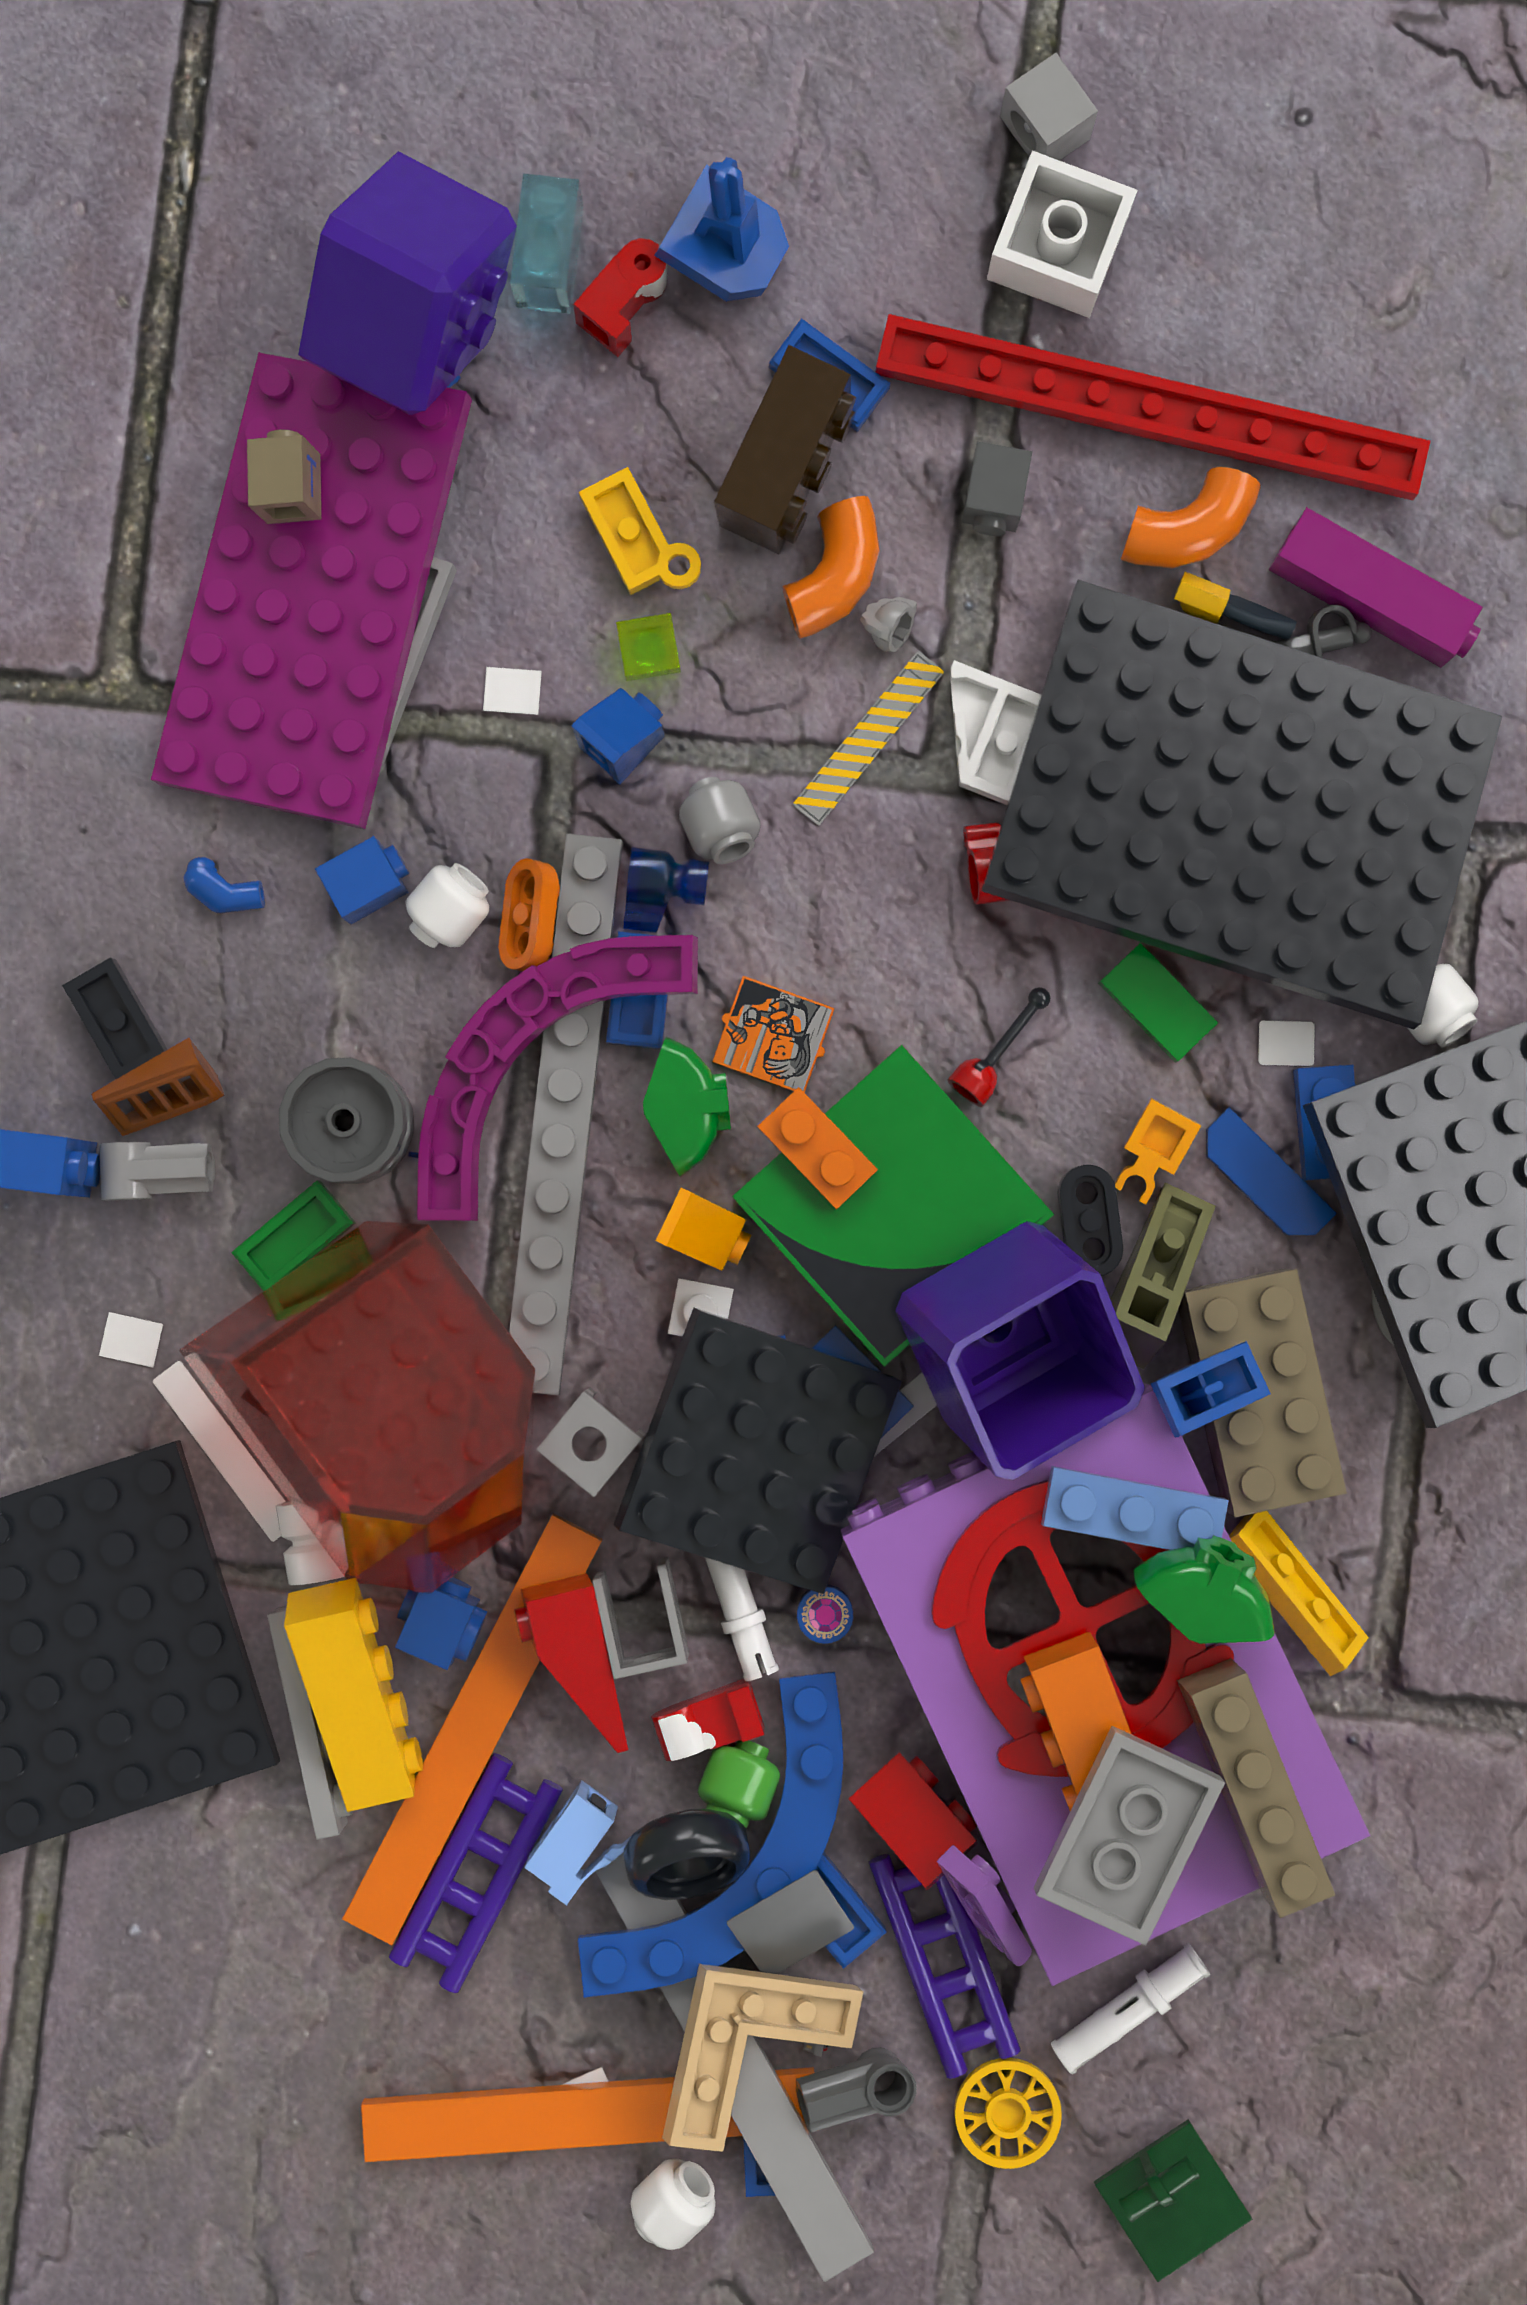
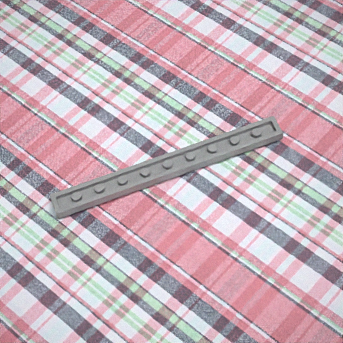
M566 833L552 958L569 952L570 948L612 938L623 847L621 839ZM605 1000L578 1009L561 1018L543 1032L503 1389L560 1395Z

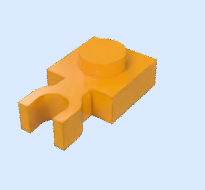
M1150 1098L1124 1145V1149L1136 1154L1137 1158L1133 1164L1126 1166L1120 1172L1115 1181L1116 1189L1121 1191L1128 1177L1132 1175L1141 1176L1146 1182V1187L1141 1193L1139 1201L1146 1205L1155 1188L1154 1175L1160 1167L1172 1175L1175 1174L1201 1128V1124Z

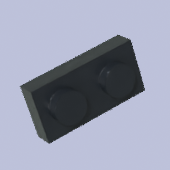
M110 957L62 985L115 1079L168 1050L116 959Z

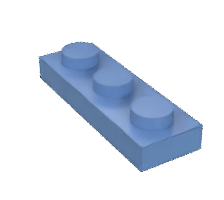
M1051 1466L1041 1524L1056 1529L1173 1550L1187 1546L1194 1547L1198 1537L1211 1539L1215 1535L1222 1538L1228 1500L1210 1495Z

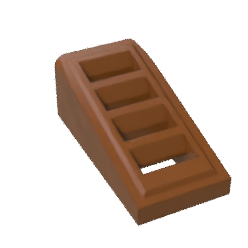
M190 1038L183 1040L91 1094L93 1101L122 1136L201 1108L225 1096L217 1073ZM190 1076V1078L183 1082L180 1080L183 1077ZM168 1083L171 1089L163 1092L159 1086ZM148 1091L153 1099L145 1103L138 1094ZM127 1099L135 1110L125 1114L116 1102Z

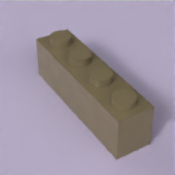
M1230 1658L1177 1680L1213 1772L1220 1775L1225 1782L1221 1792L1265 1900L1279 1918H1282L1335 1896L1247 1672Z

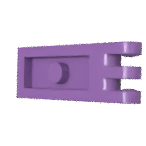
M952 1845L937 1860L948 1882L976 1929L985 1938L990 1939L992 1944L1000 1952H1004L1007 1958L1016 1966L1023 1965L1029 1959L1032 1949L1012 1916V1913L1016 1910L1013 1901L997 1886L1001 1881L999 1875L979 1855H975L970 1860Z

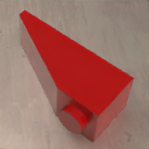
M585 1573L521 1589L524 1607L514 1609L521 1642L532 1640L539 1660L617 1753L628 1751L595 1590L588 1574Z

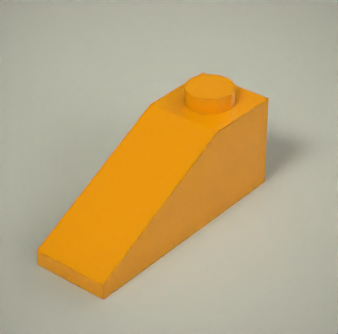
M681 1187L655 1241L723 1271L727 1261L738 1265L752 1235L742 1231L747 1221L746 1219Z

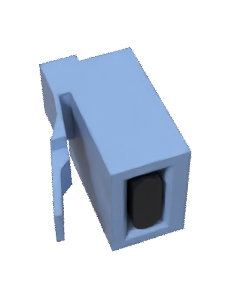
M581 1780L530 1853L524 1868L549 1885L548 1892L566 1906L582 1883L593 1872L606 1867L624 1852V1848L630 1838L622 1844H612L585 1870L581 1869L613 1824L618 1806Z

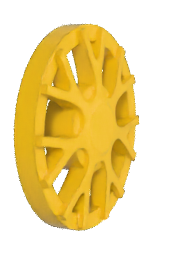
M997 2058L981 2064L965 2078L955 2100V2122L963 2144L977 2159L993 2167L1014 2169L1034 2163L1049 2151L1060 2130L1062 2111L1056 2089L1042 2070L1025 2060ZM1002 2070H1009V2072L1004 2075ZM1016 2070L1031 2076L1023 2092L1010 2088ZM997 2071L1003 2088L991 2094L987 2091L981 2079ZM1036 2081L1042 2085L1041 2087L1034 2088ZM977 2083L979 2089L973 2090L972 2088ZM1048 2093L1052 2108L1031 2111L1028 2099ZM971 2096L985 2100V2112H965L964 2106L967 2097ZM1052 2116L1050 2124L1045 2122L1043 2118ZM964 2119L973 2120V2122L966 2127ZM1031 2121L1047 2130L1046 2135L1038 2145L1024 2134ZM987 2122L993 2134L979 2146L969 2134L981 2124ZM1017 2137L1018 2155L1000 2156L1001 2138L1013 2139ZM1024 2144L1032 2148L1028 2152L1023 2153ZM992 2145L995 2146V2154L986 2150Z

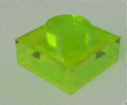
M671 613L616 622L626 681L681 672Z

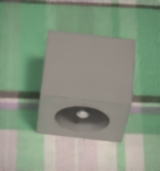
M1054 53L1005 88L1000 117L1029 157L1033 150L1060 161L1090 140L1098 110L1058 54Z

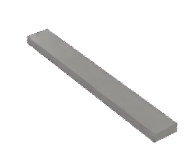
M624 1852L606 1867L595 1871L627 1929L657 1925L687 1914L680 1900L650 1898L636 1891L630 1885L623 1857ZM696 1977L660 1987L684 2032ZM748 2035L731 2116L823 2282H826L874 2253V2247L756 2036Z

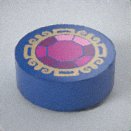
M832 1585L826 1586L824 1594L812 1590L806 1591L797 1607L799 1627L809 1639L817 1643L828 1644L840 1640L848 1633L853 1622V1608L850 1599L841 1589Z

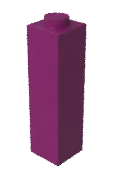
M1308 507L1305 508L1295 522L1268 569L1329 605H1340L1347 608L1357 621L1367 623L1371 629L1440 668L1456 655L1464 658L1481 631V628L1474 625V622L1480 614L1482 606Z

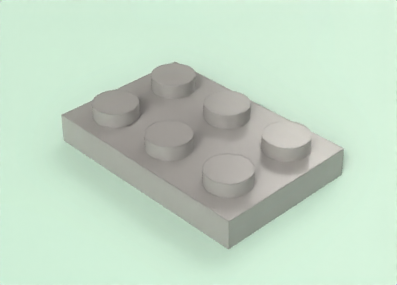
M1111 1726L1034 1885L1036 1896L1146 1946L1225 1785L1224 1780L1214 1772Z

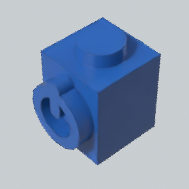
M443 1574L440 1575L438 1581L429 1577L421 1585L420 1590L410 1587L403 1600L397 1618L405 1621V1625L395 1648L448 1670L455 1661V1658L464 1662L468 1660L488 1611L478 1607L480 1599L469 1594L472 1587L467 1583Z

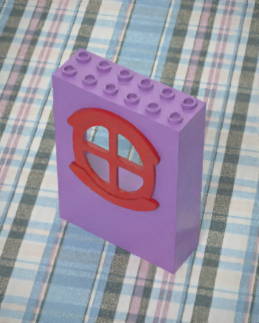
M1143 1383L1145 1390L1135 1409L1014 1480L996 1477L973 1452H970L948 1464L951 1470L949 1474L934 1481L925 1474L897 1487L900 1497L883 1505H879L876 1498L857 1505L855 1510L852 1511L853 1514L847 1518L849 1525L841 1529L842 1537L1052 1986L1141 1945V1943L1036 1896L1034 1885L1070 1813L1061 1788L1071 1785L1064 1764L1053 1768L1041 1737V1733L1051 1730L1046 1716L1038 1711L1032 1712L1030 1706L1008 1685L1007 1674L1012 1668L1025 1662L1024 1656L1090 1632L1097 1643L1096 1632L1101 1626L1149 1604L1137 1586H1133L1090 1607L1082 1606L1078 1602L1050 1542V1535L1056 1528L1046 1527L1041 1524L1051 1466L1209 1495L1182 1436L1174 1437L1152 1386ZM1224 1527L1222 1538L1231 1541ZM1122 1541L1143 1562L1159 1552L1168 1551V1549ZM1018 1546H1026L1031 1550L1059 1609V1618L1053 1625L1004 1648H994L988 1642L985 1627V1606L989 1585L993 1574L1004 1556ZM1169 1621V1652L1163 1673L1151 1694L1137 1704H1129L1124 1700L1102 1654L1131 1734L1213 1772V1769L1177 1680L1232 1658L1248 1674L1321 1859L1370 1836L1275 1633L1271 1639L1261 1642L1200 1644L1189 1640ZM1222 1792L1207 1819L1149 1940L1260 1888Z

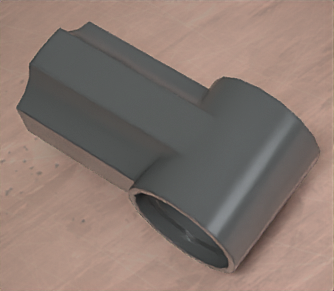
M879 2047L863 2052L854 2062L797 2078L796 2094L805 2125L811 2133L874 2113L885 2116H897L905 2112L913 2103L916 2096V2081L910 2070L891 2050ZM887 2071H895L893 2083L889 2088L875 2092L874 2085L876 2079Z

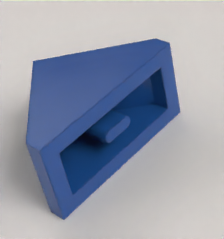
M1247 1341L1169 1373L1151 1383L1175 1438L1271 1394Z

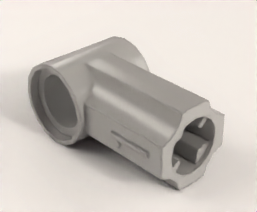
M150 1142L99 1144L102 1201L152 1199L153 1194L213 1192L215 1159L211 1144L191 1143L151 1146Z

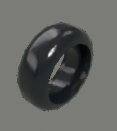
M689 1809L659 1817L634 1832L624 1848L623 1857L629 1883L636 1891L650 1898L683 1900L707 1895L722 1889L740 1877L750 1861V1849L744 1825L731 1814L712 1809Z

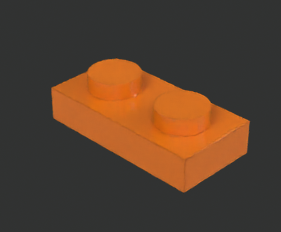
M799 1087L757 1126L836 1210L878 1170Z

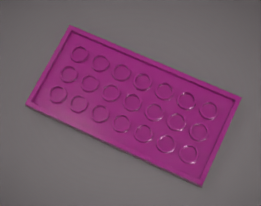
M258 352L151 776L152 781L159 785L366 829L472 403V398L467 391L446 388L426 411L409 415L307 361ZM274 430H291L303 435L320 453L321 520L267 524L248 506L247 439L267 438V433Z

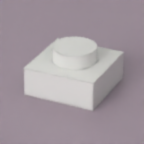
M678 1278L668 1334L683 1337L693 1307L728 1319L734 1289Z

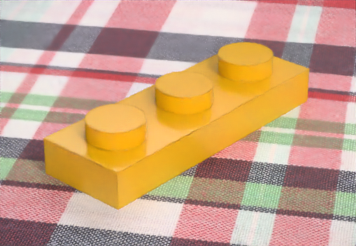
M1268 1511L1245 1515L1229 1534V1537L1241 1551L1254 1557L1256 1564L1254 1575L1266 1591L1272 1606L1280 1613L1329 1676L1347 1669L1369 1637Z

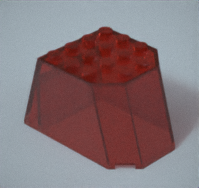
M365 1221L179 1350L346 1579L356 1578L358 1584H372L430 1594L522 1524L533 1440L535 1368L429 1224Z

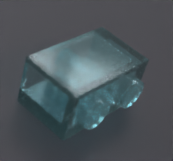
M523 173L510 280L517 308L571 314L584 208L579 179Z

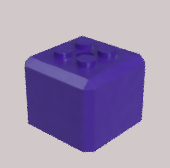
M398 151L329 215L321 231L298 355L303 360L409 415L426 411L450 383L461 374L475 356L485 348L493 334L496 325L494 316L499 297L507 281L508 272L506 269L517 225L508 208Z
M1026 1221L902 1292L895 1310L943 1420L996 1477L1010 1480L1020 1477L1135 1409L1145 1390L1101 1274L1045 1226Z

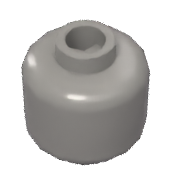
M708 777L695 783L689 790L690 795L683 801L679 809L680 822L693 850L699 857L714 860L718 864L731 863L746 856L754 848V840L759 835L761 826L759 817L746 790L736 781H720L717 777Z

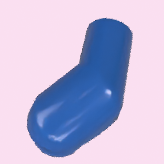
M198 857L188 863L187 871L183 876L185 887L192 896L211 911L227 913L265 907L264 890L260 880L229 884L217 873V869L214 867L215 863L211 859Z

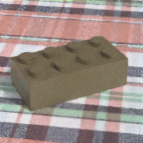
M1280 1269L1186 1289L1178 1309L1190 1363L1193 1364L1247 1341L1271 1393L1204 1425L1220 1498L1228 1500L1226 1513L1233 1517H1240L1347 1494L1297 1269Z

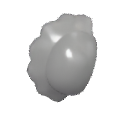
M896 597L893 599H880L877 603L867 605L860 621L864 625L865 630L871 633L877 647L886 652H896L903 646L913 626L917 602Z

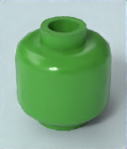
M739 1740L736 1742L735 1747L724 1745L713 1749L698 1787L699 1797L707 1804L706 1809L729 1813L738 1819L746 1829L749 1821L765 1819L781 1776L776 1765L766 1760L770 1750L749 1740L745 1742Z

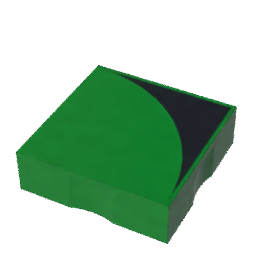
M902 1045L825 1113L878 1169L837 1210L782 1153L775 1157L732 1196L884 1367L910 1344L895 1312L902 1292L1020 1224L1028 1221L1043 1225L1054 1215Z

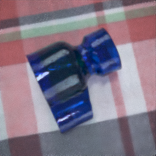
M632 847L623 929L657 933L668 901L672 897H680L687 904L704 905L709 861L690 859L685 864H679L675 861L672 854L667 851Z

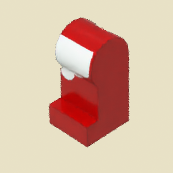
M639 238L627 243L573 303L576 324L616 357H619L632 342L631 324L629 322L644 303L646 304L658 299L667 286V263L654 256L659 248V244L650 239Z
M744 1679L673 1704L651 1716L666 1761L679 1760L709 1748L712 1750L739 1740L745 1742L764 1735V1722L751 1682Z

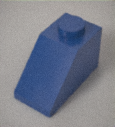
M619 688L578 717L571 725L579 748L618 784H621L665 737L663 725L658 721L663 716L662 712L640 692L632 698L622 688Z

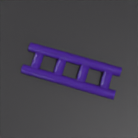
M493 1753L389 1954L390 1960L403 1967L410 1965L416 1952L445 1966L446 1969L439 1984L452 1993H459L563 1791L562 1787L547 1779H543L536 1794L508 1781L506 1777L513 1762L497 1753ZM494 1800L525 1815L510 1845L480 1830ZM469 1850L498 1865L484 1895L454 1881ZM442 1901L473 1916L458 1946L427 1931Z
M883 1854L871 1859L868 1862L946 2077L951 2079L965 2074L968 2068L962 2054L992 2042L995 2043L1001 2059L1017 2055L1021 2048L980 1936L946 1876L943 1875L936 1882L946 1913L915 1924L903 1892L919 1887L922 1884L907 1866L895 1870L889 1854ZM955 1934L966 1966L934 1978L923 1946ZM974 1988L986 2020L954 2031L943 1999Z

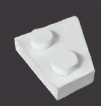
M954 660L950 669V683L959 786L1007 805L1041 694Z

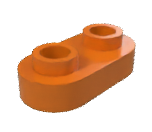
M525 858L518 861L508 874L505 884L498 949L501 961L509 969L524 971L533 965L538 966L546 962L552 954L560 886L557 872L549 863Z

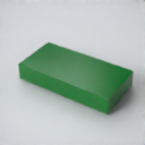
M1141 943L1098 983L1175 1063L1182 1059L1218 1024L1204 1007Z
M317 1180L231 1253L265 1294L271 1295L356 1224V1222L324 1184Z

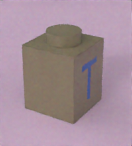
M274 430L267 433V438L247 439L248 506L267 524L321 520L320 453L303 435L291 430Z

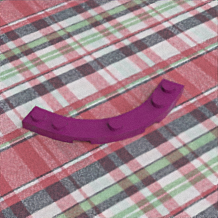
M694 935L630 936L608 938L581 944L570 948L569 952L555 956L538 966L533 965L503 985L478 1009L463 1027L447 1052L445 1058L448 1061L439 1077L434 1095H429L425 1107L418 1155L417 1220L478 1221L479 1153L484 1122L501 1080L526 1046L561 1018L600 1001L637 995L698 994V937Z

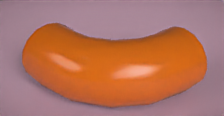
M1215 467L1207 472L1203 487L1195 501L1185 508L1168 512L1152 510L1138 505L1121 560L1135 565L1173 569L1208 559L1240 533L1256 504L1261 489L1260 482L1243 471L1228 467Z
M868 496L844 499L828 506L818 514L817 518L824 541L821 562L811 574L799 581L782 586L788 612L799 639L814 635L846 617L871 586L880 548L875 513Z

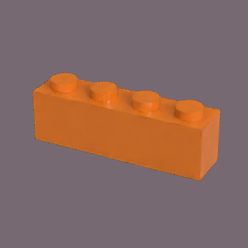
M1090 1632L1024 1656L1030 1675L1020 1678L1032 1712L1043 1709L1051 1730L1041 1733V1737L1052 1766L1055 1768L1064 1764L1071 1785L1061 1788L1069 1811H1071L1111 1726L1131 1734L1099 1646Z

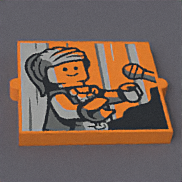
M743 976L730 1013H725L722 1016L725 1027L712 1063L793 1092L799 1087L805 1093L817 1058H821L825 1054L822 1043L835 1008Z

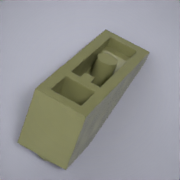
M1166 1182L1160 1189L1110 1298L1135 1364L1142 1369L1148 1365L1167 1341L1216 1207Z

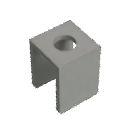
M590 1387L583 1391L536 1450L591 1496L595 1497L646 1433L642 1429H639L636 1433L593 1398L597 1392ZM584 1427H594L603 1433L606 1439V1449L599 1459L585 1461L575 1454L572 1441L578 1430Z
M669 1557L660 1558L657 1568L675 1647L625 1658L606 1571L597 1572L593 1579L614 1679L682 1665L688 1661L689 1648Z

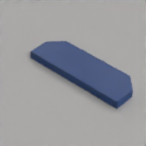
M1230 1107L1206 1129V1157L1285 1235H1316L1337 1214Z

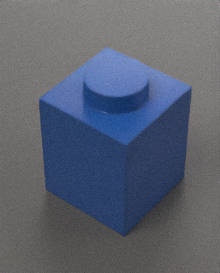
M375 836L315 868L340 916L350 925L409 893L401 879L410 874L403 859L394 845L384 849Z

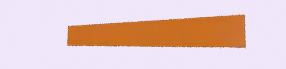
M554 1513L552 1514L423 1762V1771L418 1772L415 1778L414 1797L404 1799L342 1920L391 1946L393 1945L540 1662L532 1640L522 1643L514 1609L524 1607L521 1589L585 1574L603 1540L602 1538Z
M814 2067L775 2070L805 2123L796 2094V2079L814 2074ZM675 2077L364 2098L361 2104L365 2162L664 2142L662 2136ZM731 2116L726 2137L742 2136Z

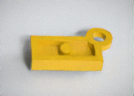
M628 467L579 491L580 499L630 596L660 581V579L665 585L673 589L688 588L697 581L701 574L699 554L686 543L668 545ZM684 557L690 564L689 570L683 575L671 573L668 566L673 558Z

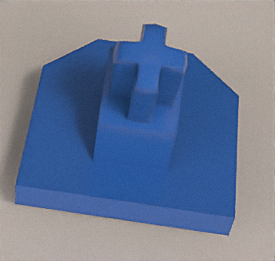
M726 157L723 162H713L711 166L706 164L654 256L727 302L761 296L788 250L789 244L778 211L744 189L742 172L738 169L737 161Z

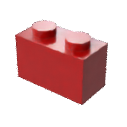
M899 1752L848 1799L926 1890H928L944 1875L937 1860L952 1845L966 1855L978 1844L971 1834L977 1827V1824L956 1799L946 1806L932 1788L940 1781L917 1755L908 1762Z

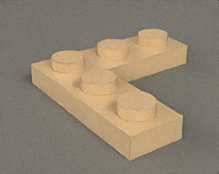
M699 1964L662 2136L663 2140L669 2146L723 2152L747 2036L852 2048L864 1991L851 1984Z

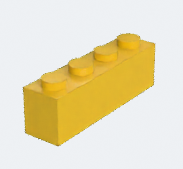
M356 1578L288 1593L284 1627L347 1812L414 1797L415 1773L423 1771L422 1753L417 1738L408 1739L404 1726H408L409 1722L407 1706L403 1693L401 1691L393 1693L389 1681L394 1678L390 1651L387 1645L378 1647L374 1633L378 1632L379 1625L372 1598L363 1599Z

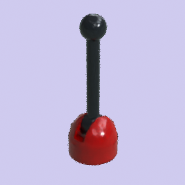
M1042 987L1034 988L1029 993V1003L988 1056L982 1060L978 1058L965 1060L954 1070L947 1081L956 1092L978 1107L985 1105L997 1085V1074L993 1066L1035 1012L1049 1005L1051 999L1049 992Z

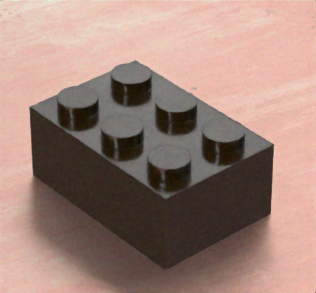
M788 345L714 500L720 527L778 555L785 541L792 544L796 542L808 514L804 512L807 502L805 499L810 490L817 494L821 490L832 465V462L828 461L831 453L830 447L834 440L843 443L856 415V411L852 410L856 396L851 394V374Z

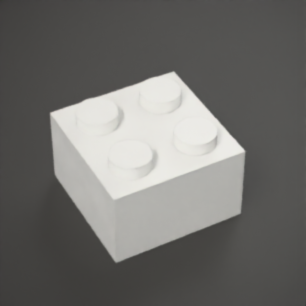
M1032 150L992 253L987 280L1090 318L1138 190Z

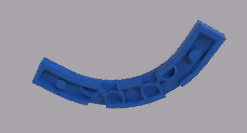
M835 1671L779 1678L786 1737L785 1782L774 1823L762 1846L741 1876L734 1880L719 1896L681 1917L657 1925L636 1929L579 1935L578 1947L584 1997L642 1991L668 1986L696 1977L699 1964L719 1966L726 1963L745 1950L726 1924L727 1921L816 1869L825 1851L836 1819L842 1787L843 1741Z

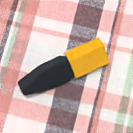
M1184 571L1174 597L1175 600L1180 602L1184 612L1215 624L1218 623L1223 614L1229 619L1289 641L1297 621L1240 596L1231 595L1230 589Z

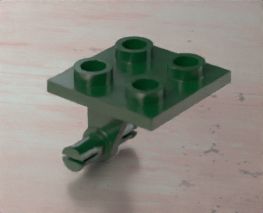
M1189 2119L1094 2181L1096 2188L1157 2282L1253 2220Z

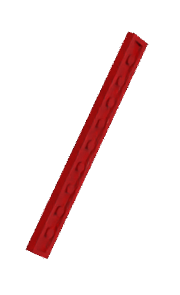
M888 314L875 373L887 378L1412 501L1419 494L1431 442L1422 438Z

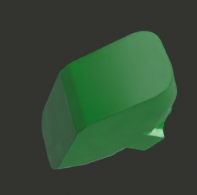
M666 1036L643 1100V1111L680 1177L704 1160L718 1136V1131L731 1130L726 1073L712 1074L709 1067L693 1049Z
M1215 1535L1211 1539L1198 1537L1194 1547L1187 1546L1159 1552L1134 1568L1135 1583L1144 1598L1191 1641L1200 1644L1261 1642L1269 1640L1274 1636L1275 1632L1269 1598L1254 1575L1256 1571L1254 1557L1241 1551L1234 1542Z

